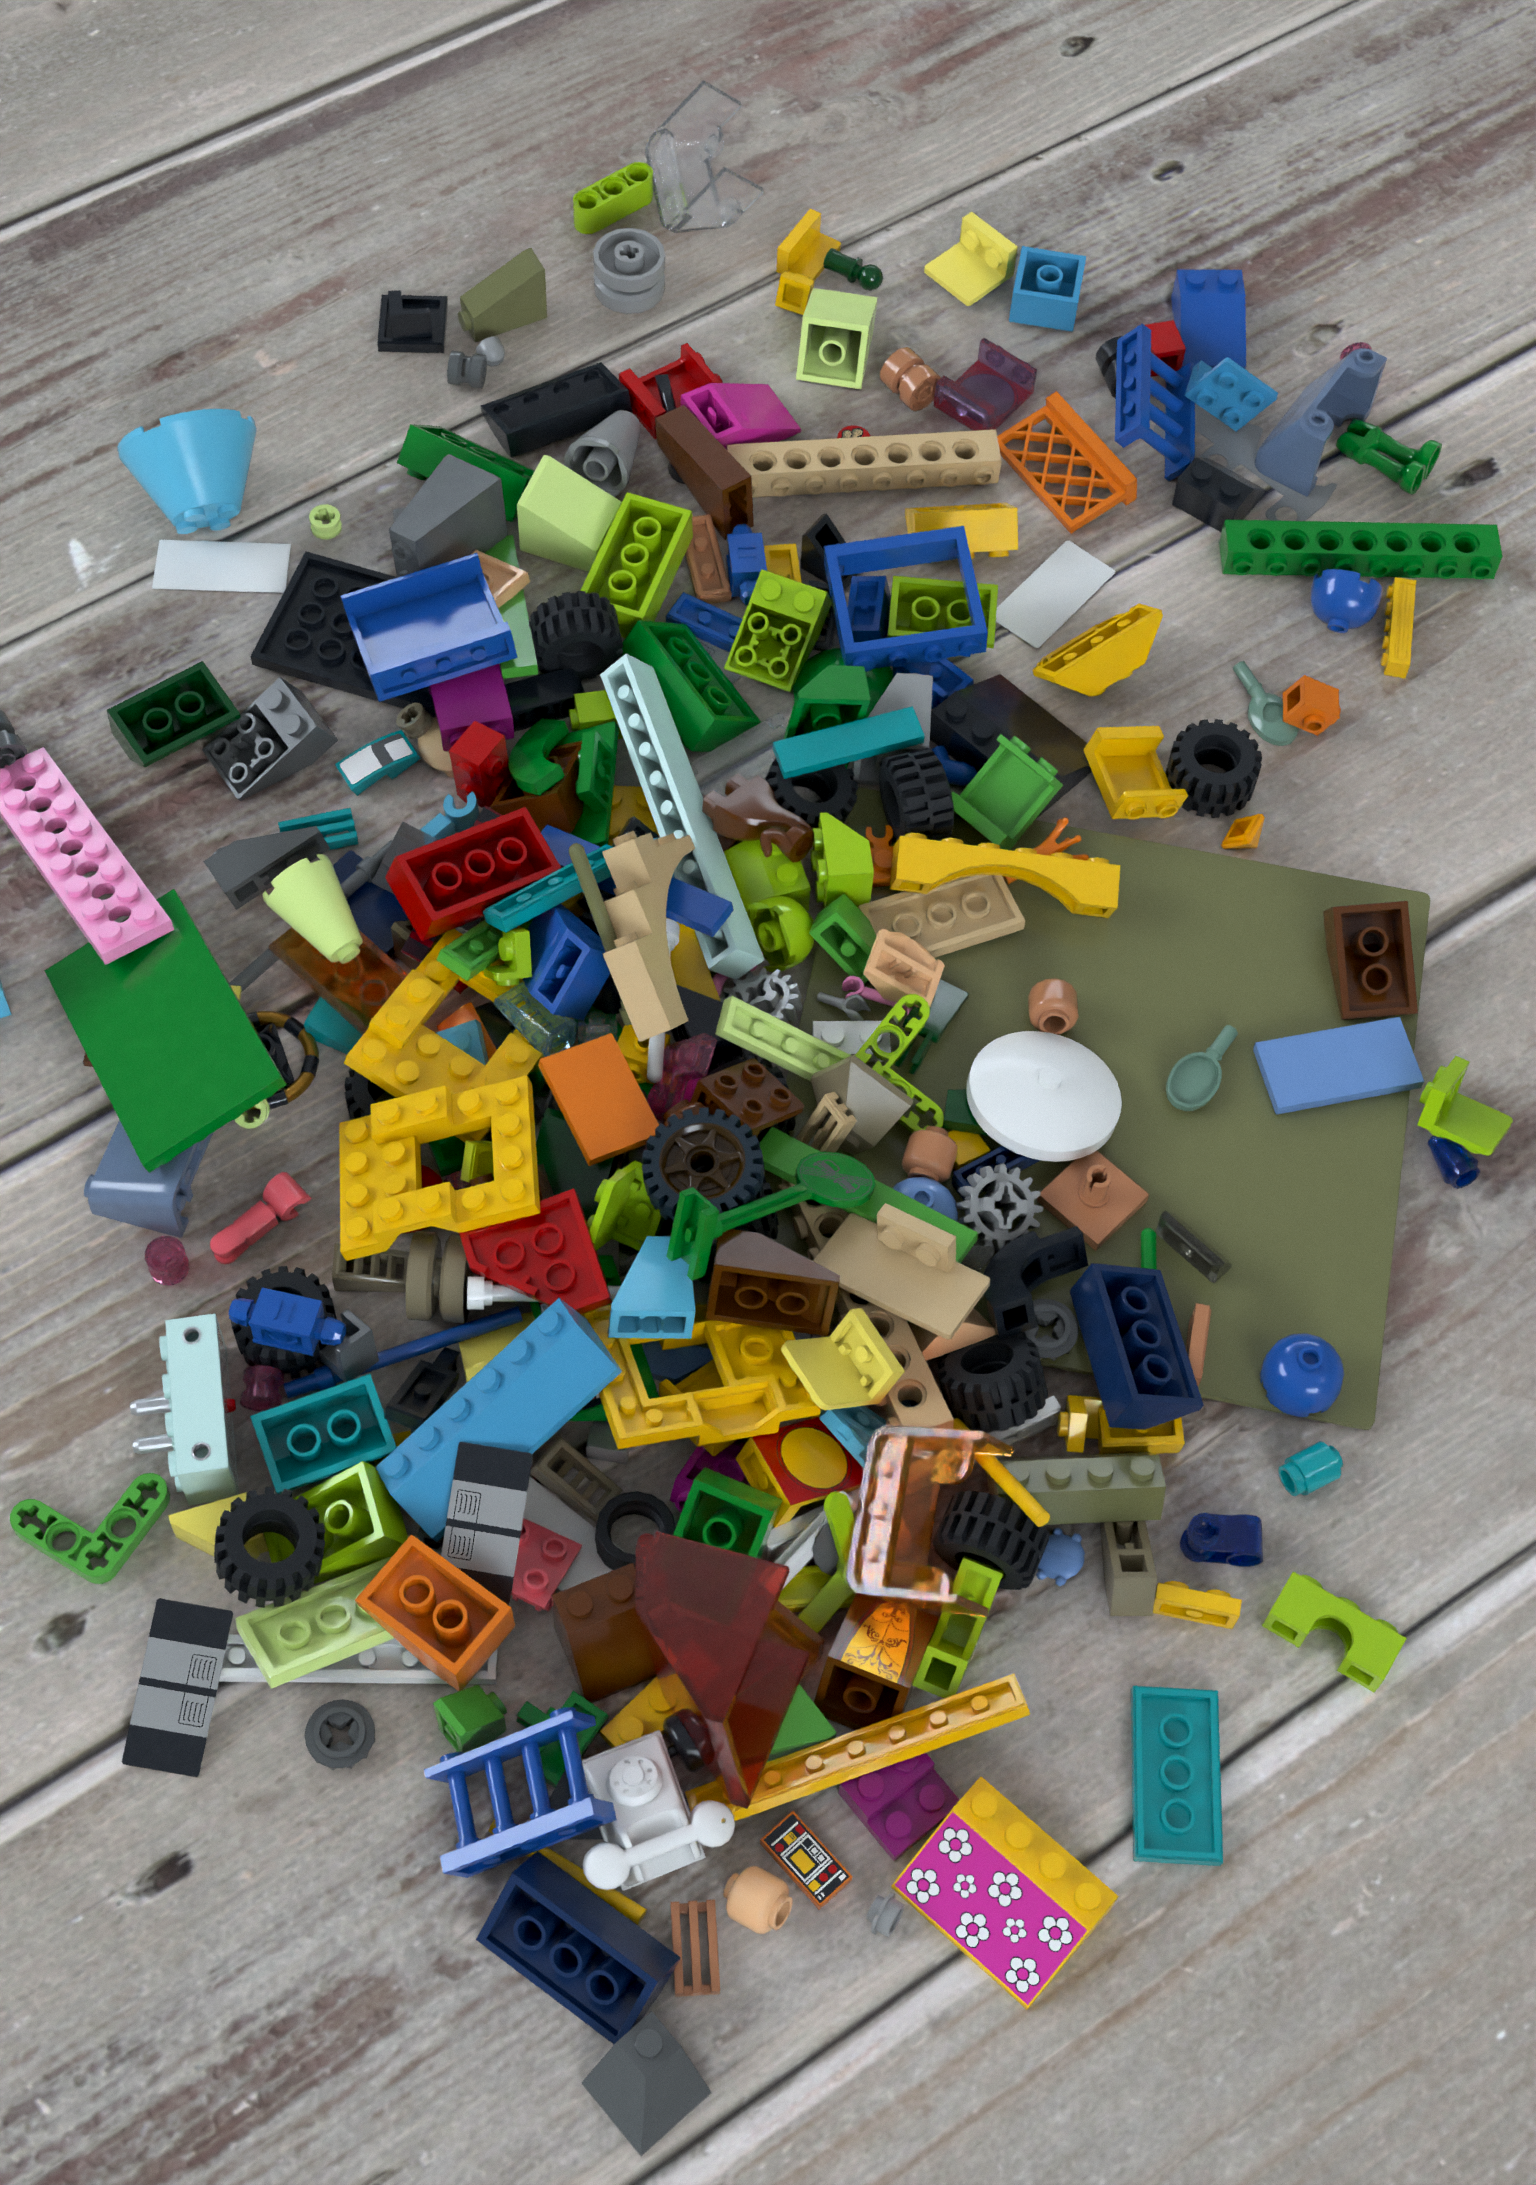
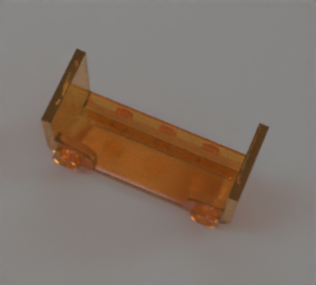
M885 1425L878 1428L869 1439L846 1569V1579L850 1588L867 1597L924 1610L988 1617L989 1608L953 1594V1582L949 1574L937 1567L927 1566L940 1484L958 1485L964 1482L972 1472L975 1454L1013 1456L1014 1448L984 1431Z

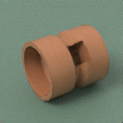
M909 347L900 348L888 357L880 371L881 381L893 393L900 394L899 399L913 411L922 410L934 401L942 388L941 377L929 365H926L923 359Z

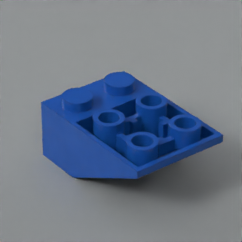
M560 903L534 917L527 929L530 932L532 977L522 978L529 993L552 1014L584 1020L610 975V971L603 956L605 949L601 938Z

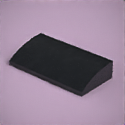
M602 362L481 405V411L489 427L511 458L592 429L616 411L625 410L633 414L629 390Z

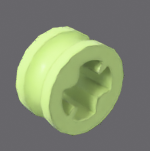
M322 504L311 510L309 521L314 536L320 539H332L339 535L342 530V524L337 508L329 504ZM322 520H328L329 523L323 524Z
M267 1099L254 1106L261 1109L260 1116L257 1114L253 1117L254 1120H248V1115L244 1112L235 1119V1122L247 1129L260 1126L269 1116L270 1107Z

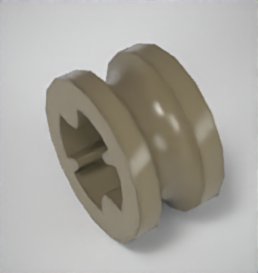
M420 703L409 704L399 713L396 719L397 726L404 730L405 735L410 739L423 736L433 723L431 714L425 711L424 706Z

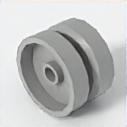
M623 228L609 232L597 241L593 251L595 295L602 305L615 312L633 314L649 310L662 300L665 292V252L663 245L657 237L645 230Z

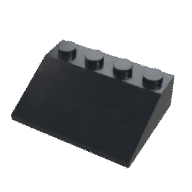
M1001 674L955 691L931 711L930 740L937 746H944L948 755L954 760L965 762L975 767L977 773L1000 746V742L996 740L1000 734L1009 741L1015 735L1031 748V751L1027 754L1030 758L1038 762L1042 757L1056 768L1058 773L1054 777L1063 786L1038 817L1092 772L1083 751L1087 742Z

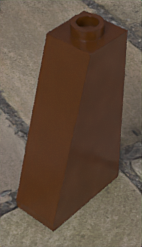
M685 405L655 418L658 446L706 515L710 514L713 525L724 540H727V534H733V529L737 524H747L750 528L753 527L751 475Z

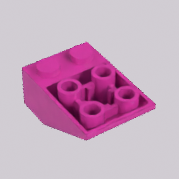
M709 383L681 395V406L685 405L726 450L729 444L779 442L801 433L799 425L768 384Z

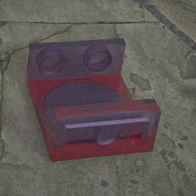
M983 338L979 345L978 360L956 381L944 375L936 382L933 406L973 431L997 429L1034 393L1037 369L1007 352L1001 346Z

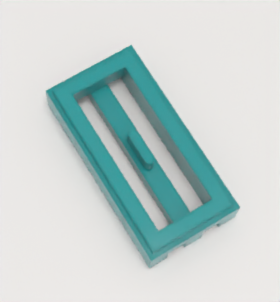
M351 807L278 822L280 833L317 826L327 842L329 850L359 844ZM348 831V833H344V834H339V835H334V836H329V837L326 836V835H330V834H335V833H340V832Z

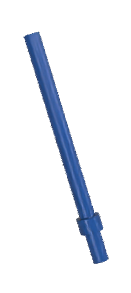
M516 1306L377 1352L379 1361L362 1374L522 1322L523 1319L519 1307ZM324 1365L315 1368L313 1374L283 1383L286 1395L290 1399L317 1389L322 1391L337 1385L336 1383L343 1380Z

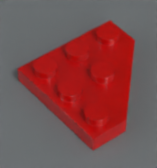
M574 1188L541 1200L540 1214L459 1233L469 1267L477 1275L548 1306L560 1298L580 1314L613 1302L578 1194Z

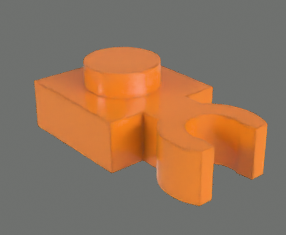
M886 825L885 836L883 838H876L872 834L871 826L866 827L865 838L870 843L874 869L872 887L890 886L894 847L891 846L893 829L890 825Z

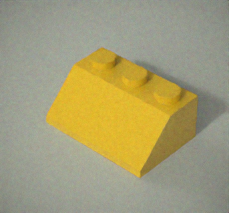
M1008 503L905 508L908 534L964 526L971 559L975 558V552H988V557L1009 556V550H1018L1017 507Z

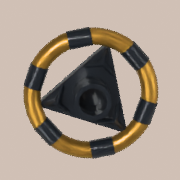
M274 1011L248 1013L247 1015L254 1027L267 1025L258 1035L287 1084L283 1087L286 1089L277 1091L273 1096L266 1098L270 1110L287 1105L303 1094L316 1076L319 1064L317 1043L314 1037L305 1031L304 1024L294 1017ZM275 1026L284 1028L297 1038L303 1046L305 1057L300 1075L296 1080H294ZM254 1106L250 1108V1110H261Z

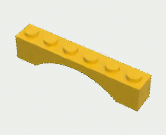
M907 833L905 836H899L893 847L890 879L891 890L927 894L937 887L959 878L975 875H1002L1023 880L1043 889L1059 900L1073 914L1109 918L1118 907L1120 865L1109 864V860L1105 858L1094 857L1086 861L1073 859V856L1068 853H1053L1051 856L1041 855L1031 848H1017L1014 851L1004 850L994 843H980L978 846L967 845L957 838H944L941 841L929 840L926 835L920 833Z

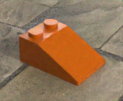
M412 1534L355 1599V1602L423 1665L457 1691L465 1688L515 1627L512 1608Z

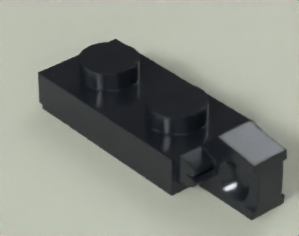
M444 1347L433 1363L420 1360L388 1402L384 1419L414 1430L421 1426L444 1404L457 1386L460 1373L456 1372L458 1368L456 1364L460 1352Z

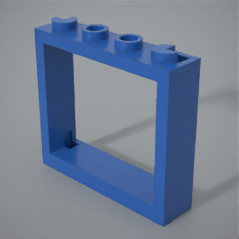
M964 526L824 546V567L844 665L864 666L865 672H868L875 668L903 667L909 663L922 661L937 662L943 658L956 656L970 657V654L986 652L988 632ZM958 559L972 622L971 626L854 643L841 576Z

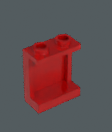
M688 343L681 345V356L678 360L640 378L630 368L619 373V381L629 390L633 414L655 440L657 439L655 418L666 413V410L662 407L655 375L668 374L676 408L681 406L682 394L709 383H723L721 377L709 369L702 355L699 352H695Z

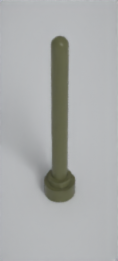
M574 843L569 847V855L605 952L616 948L614 940L617 939L584 847L579 843ZM621 1000L622 1008L619 1009L623 1023L624 1025H632Z

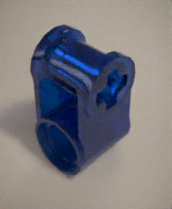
M1200 1513L1192 1518L1188 1528L1181 1535L1179 1543L1181 1551L1189 1560L1198 1563H1221L1238 1567L1259 1565L1263 1562L1262 1519L1248 1514L1220 1515Z

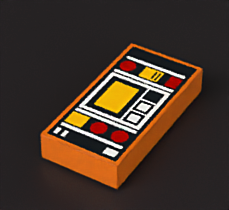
M794 1811L789 1813L760 1839L762 1847L819 1910L852 1881L853 1876Z

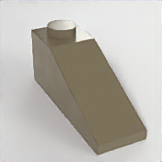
M1146 1521L1100 1522L1104 1584L1110 1616H1152L1157 1574Z

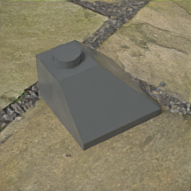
M652 2011L620 2038L582 2081L585 2089L641 2157L711 2094L710 2089L681 2045Z

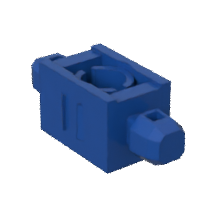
M737 524L733 529V534H727L728 555H726L728 577L732 597H740L743 604L748 606L761 569L767 571L762 533H753L747 524Z
M262 1287L256 1304L254 1300L239 1298L234 1299L229 1308L230 1320L245 1327L251 1326L253 1343L313 1356L318 1340H321V1344L335 1346L343 1342L346 1334V1325L342 1321L331 1317L325 1319L321 1300Z

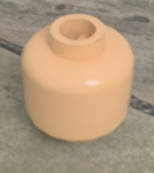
M758 1866L748 1867L740 1874L734 1873L726 1883L723 1893L724 1898L727 1899L726 1910L728 1917L761 1935L770 1932L772 1929H780L787 1920L793 1904V1900L789 1896L788 1884Z

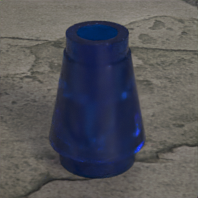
M1434 1135L1430 1137L1427 1144L1431 1149L1445 1183L1459 1189L1468 1186L1479 1176L1478 1160L1463 1146L1447 1138H1440Z

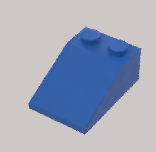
M1177 269L1171 302L1174 322L1186 348L1182 367L1190 362L1196 365L1202 360L1214 368L1223 359L1230 358L1246 370V306L1242 270Z

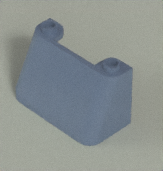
M1356 349L1311 382L1259 447L1255 458L1257 470L1263 475L1308 497L1316 486L1318 466L1325 443L1331 436L1334 425L1340 427L1343 421L1349 418L1365 421L1370 415L1387 357L1370 349Z
M119 1120L95 1175L91 1174L88 1177L84 1187V1196L88 1198L92 1214L182 1238L189 1220L187 1217L181 1216V1211L184 1209L186 1201L191 1202L192 1200L191 1184L213 1133L209 1134L203 1141L195 1143L175 1156L170 1162L161 1165L149 1173L142 1165Z

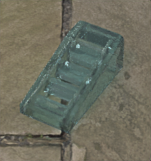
M521 982L495 999L494 1005L535 1049L543 1053L544 1057L566 1050L574 1044L577 1022L569 1017L552 1014L529 993L525 983ZM523 1000L526 1002V1004L521 1006L520 1008L515 1006Z

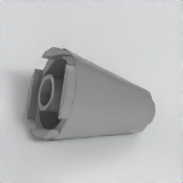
M619 410L614 412L569 446L564 456V466L613 497L617 496L627 486L630 479L641 434L640 421L634 414L628 411Z

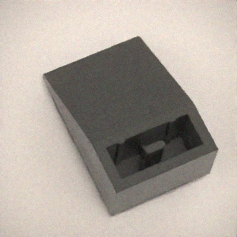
M279 677L240 714V719L230 723L202 751L239 801H243L312 765L338 739L303 692Z

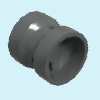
M452 350L447 369L448 384L460 385L462 383H469L473 388L482 389L487 371L486 355L474 354L473 356H466L461 351Z

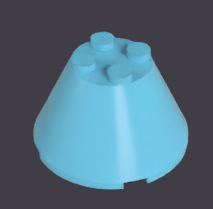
M230 409L188 411L160 418L161 426L145 432L143 426H140L124 436L119 442L117 451L120 460L169 521L176 527L178 534H189L196 531L197 528L209 526L210 530L213 531L226 529L231 526L230 519L241 511L257 432L255 421L251 416H248L247 420L241 418L240 411Z

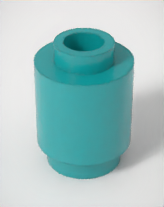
M1319 1441L1286 1458L1284 1465L1278 1468V1473L1285 1489L1292 1496L1299 1494L1306 1496L1341 1477L1343 1460L1334 1446H1328L1326 1443Z

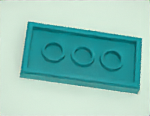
M1132 1686L1133 1861L1221 1866L1223 1863L1218 1690Z

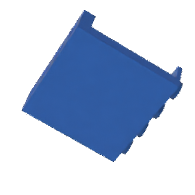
M477 553L341 595L349 625L379 702L518 658L510 627L507 621H503L483 575Z

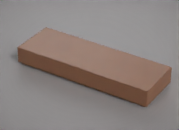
M710 514L692 517L693 538L685 553V558L695 598L709 604L732 601V593L712 517Z

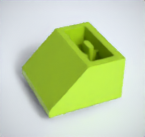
M820 813L819 826L812 829L814 832L813 849L810 851L812 872L817 871L818 880H815L816 902H823V908H825L843 893L857 907L870 902L874 869L869 840L829 813Z

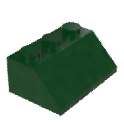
M203 661L107 709L111 733L129 759L144 768L241 718L239 711Z

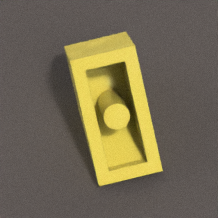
M247 1492L168 1515L176 1538L214 1557L215 1535L217 1526H220V1517L225 1510L231 1511V1503L239 1497L243 1502L246 1501ZM264 1533L253 1536L244 1545L246 1551L255 1559L261 1553L268 1551Z

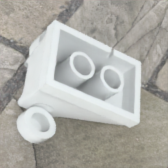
M660 1730L582 1760L589 1794H593L596 1799L613 1802L617 1819L599 1827L604 1843H598L590 1848L584 1857V1875L597 1888L610 1890L620 1886L621 1890L624 1891L706 1858L702 1845L712 1848L722 1846L730 1840L734 1833V1815L730 1808L721 1802L703 1801L696 1805L691 1813L689 1812Z

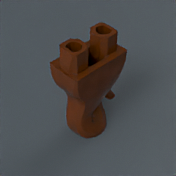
M737 773L726 783V797L714 790L704 796L702 812L714 820L713 831L735 840H760L765 857L772 855V843H774L790 861L799 862L806 857L813 846L814 832L810 824L796 814L782 808L777 803L774 791L769 783L759 775L748 780Z

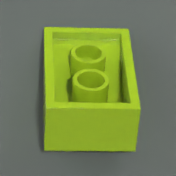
M760 840L743 841L724 851L745 910L752 903L778 895L795 899L809 912L811 887L801 861H790L774 843H772V855L765 857ZM746 910L747 915H748V917H749V916H750V910Z
M364 1461L293 1498L297 1500L300 1496H303L307 1499V1510L315 1507L320 1514L319 1523L324 1524L325 1546L319 1576H315L314 1584L340 1577L393 1556L408 1539L398 1502L389 1493L375 1466ZM273 1532L264 1533L271 1563L282 1561L295 1551L294 1546L286 1537Z

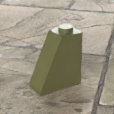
M532 248L525 249L460 296L461 311L458 312V320L463 331H469L476 343L488 337L496 336L547 318L545 269Z

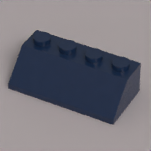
M1091 1263L1069 1292L1109 1427L1146 1430L1201 1410L1204 1404L1161 1270Z
M538 1851L511 1873L476 1938L479 1943L612 2044H615L642 2020L662 1992L681 1957Z

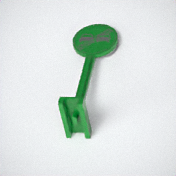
M823 1151L809 1154L800 1160L795 1172L797 1185L721 1214L694 1187L683 1190L679 1195L666 1257L670 1261L682 1258L689 1265L687 1276L693 1281L705 1276L713 1239L722 1236L724 1231L808 1199H813L818 1203L831 1207L850 1208L860 1206L870 1200L876 1185L874 1175L865 1164L853 1157L837 1152Z

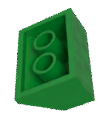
M828 665L797 693L783 739L864 719L871 701L864 666Z

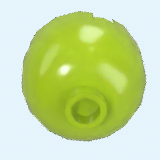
M777 895L759 900L748 906L746 910H750L748 918L761 952H763V957L770 964L763 968H766L769 972H774L776 969L782 972L806 959L814 945V938L809 934L814 920L799 902L793 898Z

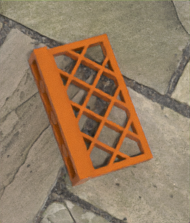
M1057 391L1046 397V406L997 436L1000 454L1070 534L1120 502L1128 505L1137 499V478ZM1044 419L1052 427L1051 434L1032 432L1033 426ZM1012 439L1025 440L1023 451L1009 450L1005 444ZM1030 441L1049 443L1047 453L1028 452ZM1054 443L1069 445L1072 449L1071 455L1052 454ZM1026 460L1045 462L1043 473L1029 472L1025 468ZM1050 463L1068 464L1067 475L1048 474ZM1073 466H1088L1092 470L1091 478L1072 476ZM1046 482L1065 484L1063 495L1048 494L1045 490ZM1070 485L1088 486L1087 498L1068 496ZM1093 488H1108L1112 495L1106 499L1092 498ZM1066 505L1085 506L1084 513L1072 520L1065 512Z

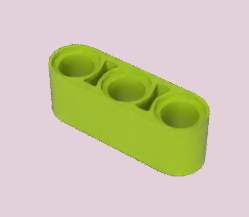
M643 162L631 163L578 191L573 197L575 229L583 234H593L648 205L653 199V169L651 166Z

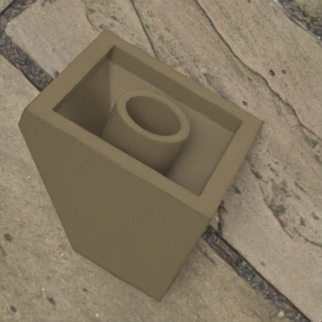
M855 1055L814 1073L811 1078L817 1105L825 1094L836 1092L839 1096L836 1101L837 1104L844 1103L848 1108L845 1114L847 1116L853 1115L856 1118L857 1122L839 1147L853 1155L874 1147L911 1107L914 1101ZM830 1112L822 1122V1126L825 1125L832 1115Z

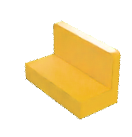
M810 208L777 248L776 272L780 274L784 271L793 274L799 273L815 281L825 269L823 263L828 251L831 248L837 251L841 249L840 241L820 233V212Z

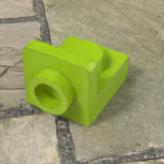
M520 926L507 933L502 931L503 938L499 939L498 949L504 964L488 966L484 969V976L496 981L497 985H517L520 983V978L532 977L530 932Z

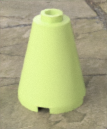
M316 854L320 860L310 863L306 857L276 876L271 882L275 889L270 895L264 891L263 899L269 908L330 962L340 961L342 964L347 963L360 953L359 947L363 942L329 858L323 854Z

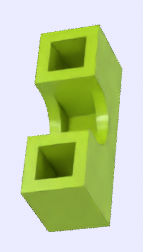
M1294 1571L1262 1624L1264 1628L1298 1648L1303 1643L1307 1634L1313 1630L1327 1629L1334 1632L1342 1640L1345 1649L1344 1658L1337 1671L1373 1693L1376 1692L1384 1681L1407 1639L1400 1635L1396 1627L1391 1623L1381 1619H1373L1361 1612L1360 1607L1352 1600L1345 1597H1336L1324 1590L1321 1583L1308 1575L1300 1576Z

